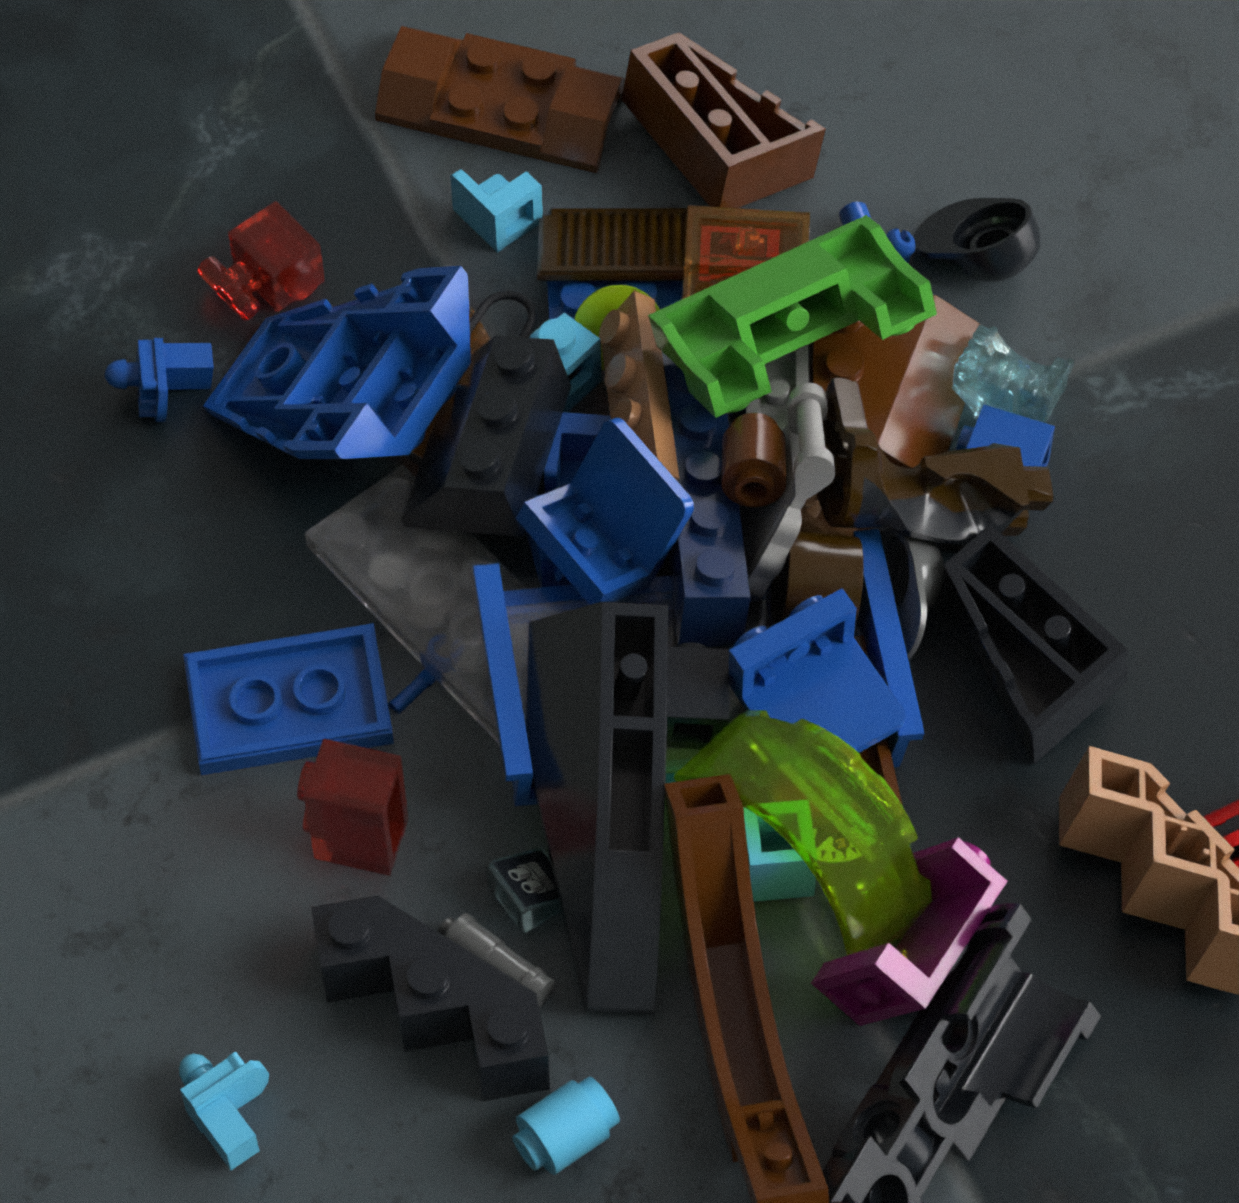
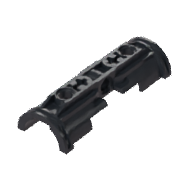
M998 904L988 910L986 916L969 940L967 949L955 969L946 976L926 1009L918 1012L877 1082L869 1088L835 1144L832 1155L822 1171L828 1186L829 1203H924L920 1198L949 1149L956 1156L969 1162L1006 1098L1029 1107L1037 1108L1077 1038L1088 1040L1101 1017L1091 1001L1067 995L1047 985L1033 974L1022 972L1010 956L1032 920L1021 904ZM953 1021L951 1039L945 1047L942 1042V1036L950 1022Z

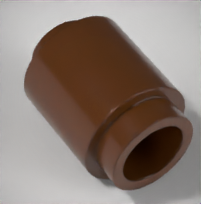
M747 413L737 417L723 435L722 489L730 500L746 507L769 505L778 500L786 489V437L777 422L770 416L762 413Z

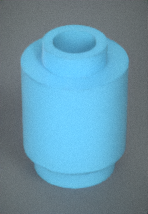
M588 1076L579 1083L574 1080L568 1081L516 1116L519 1132L513 1135L512 1138L518 1152L531 1169L537 1171L543 1166L550 1174L556 1175L609 1139V1130L620 1123V1117L603 1087L594 1078Z

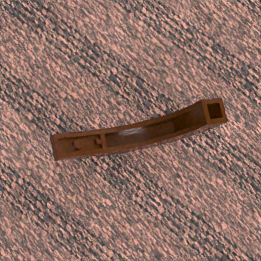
M731 774L665 783L664 789L671 854L691 985L711 1083L732 1161L739 1162L752 1203H829L828 1186L792 1088L775 1023L752 895L744 808Z

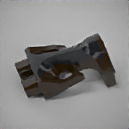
M833 378L828 384L826 391L828 413L822 421L825 448L834 457L835 477L831 484L817 493V500L825 520L831 527L859 529L887 527L902 536L945 543L960 551L990 524L1003 536H1019L1027 528L1028 510L1044 511L1053 502L1054 495L1048 467L1023 466L1020 447L992 443L983 447L952 450L935 456H924L920 463L912 469L894 465L883 453L877 442L876 435L867 427L858 383L846 378Z

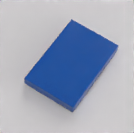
M374 623L183 654L201 775L394 744Z

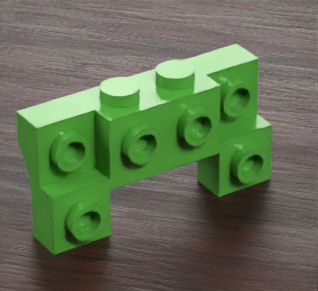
M865 215L648 315L657 347L683 371L689 393L717 418L726 413L741 411L751 401L772 392L765 364L857 321H861L879 338L884 340L890 336L909 332L916 324L937 315L930 281L902 258L887 238L881 226Z

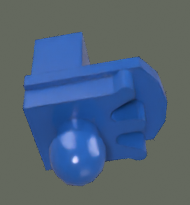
M163 338L138 340L136 362H126V359L113 361L107 366L104 375L108 384L114 388L126 390L128 386L137 387L139 417H154L155 423L166 422L168 390L211 389L214 369L211 343H163Z

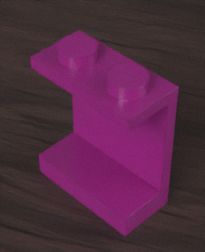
M958 837L892 860L886 871L924 904L896 948L890 943H886L824 962L811 984L859 1026L926 1009L1008 881L990 866V859L980 848L962 841Z

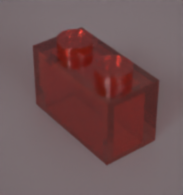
M323 739L316 761H306L297 789L298 800L305 801L303 831L310 833L314 859L391 876L409 820L401 756Z

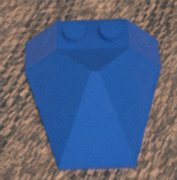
M462 266L417 268L403 273L401 276L402 284L378 292L371 283L356 288L354 295L357 299L332 307L327 299H323L265 318L203 407L210 415L298 459H350L409 455L423 441L426 435L425 430L442 405L454 395L457 388L456 384L471 364L468 274Z

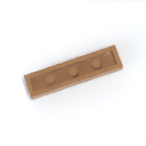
M634 290L617 310H612L606 315L599 331L605 369L604 383L607 387L611 419L616 417L623 419L678 481L680 478L662 351L656 345L648 315L656 312L655 300Z

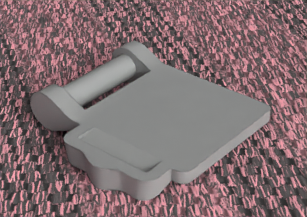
M815 383L800 384L788 396V423L783 430L786 437V489L783 495L775 502L766 506L746 507L741 505L739 509L750 594L760 598L763 597L772 580L782 570L789 550L799 534L802 524L801 509L806 500L831 484L835 477L834 457L825 448L822 421L828 413L826 392Z

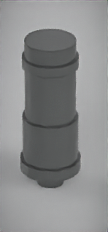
M469 913L461 915L456 921L451 917H447L440 925L438 933L534 991L537 995L539 1009L547 1001L554 989L555 980L546 975V972L539 966L532 965L507 947L503 940L480 925L477 919Z

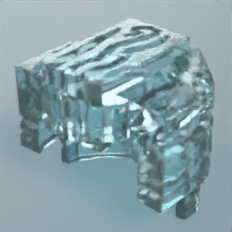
M979 324L976 332L973 333V339L969 340L968 347H965L963 354L960 355L958 362L954 365L952 389L974 412V419H978L983 405H987L1046 423L1053 408L1056 407L1061 395L1064 394L1067 388L1074 360L1068 358L1066 361L1056 357L1052 365L1046 366L1031 362L1015 353L1005 344L998 333L997 327L991 326L989 329Z

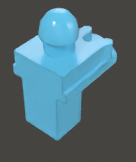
M233 1052L227 1059L214 1067L203 1055L195 1053L186 1055L179 1066V1076L185 1085L180 1091L186 1112L199 1131L206 1136L228 1168L233 1170L260 1151L256 1134L237 1109L263 1092L269 1081V1072L260 1061L250 1060L244 1063L237 1052Z

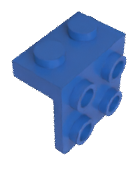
M616 417L603 423L571 483L525 501L516 519L586 602L592 605L599 602H616L648 588L694 511V503L691 496L623 419Z
M843 588L825 598L821 595H816L804 600L793 609L788 618L768 629L765 626H758L749 630L729 650L728 677L730 688L791 778L801 783L810 781L896 733L905 723V710L854 639L857 608Z

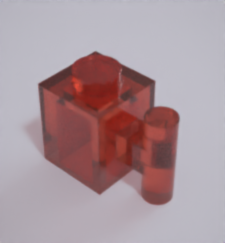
M277 201L228 232L233 259L231 267L226 269L215 257L211 256L203 260L197 270L199 276L243 320L252 318L260 309V302L251 294L254 291H257L279 312L295 300H302L308 297L319 284L325 281L320 244Z

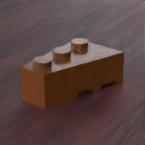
M678 32L630 50L621 100L716 215H722L814 178L826 128L812 119L805 125L780 108L782 99L768 90L761 95L736 79L737 70Z

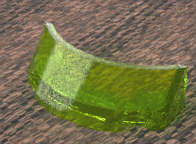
M747 710L735 718L673 776V779L678 782L731 774L743 807L755 813L772 826L801 856L816 877L836 916L847 955L886 943H890L893 946L900 941L932 902L930 879L918 873L910 844L917 840L918 836L899 799L882 776L877 775L854 748L819 725L803 718L792 724L770 718L766 710Z

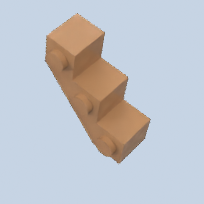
M1089 746L1059 797V845L1121 862L1122 912L1184 929L1186 981L1239 995V868L1229 858L1235 849L1197 810L1186 814L1165 792L1170 782L1151 763Z

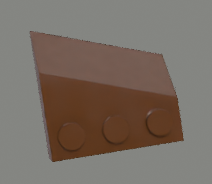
M933 295L937 315L916 324L912 330L905 334L890 336L882 340L861 321H857L810 343L811 383L821 386L826 392L828 384L833 378H846L857 382L867 427L876 435L877 442L888 460L899 467L912 469L920 463L924 456H935L950 451L957 432L958 422L966 401L971 395L976 381V374L992 338V331L937 295Z

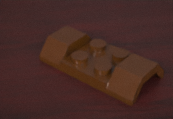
M401 26L382 68L375 119L376 121L597 173L601 163L607 127L620 94L623 93L625 77L576 66V58L466 33L464 39Z

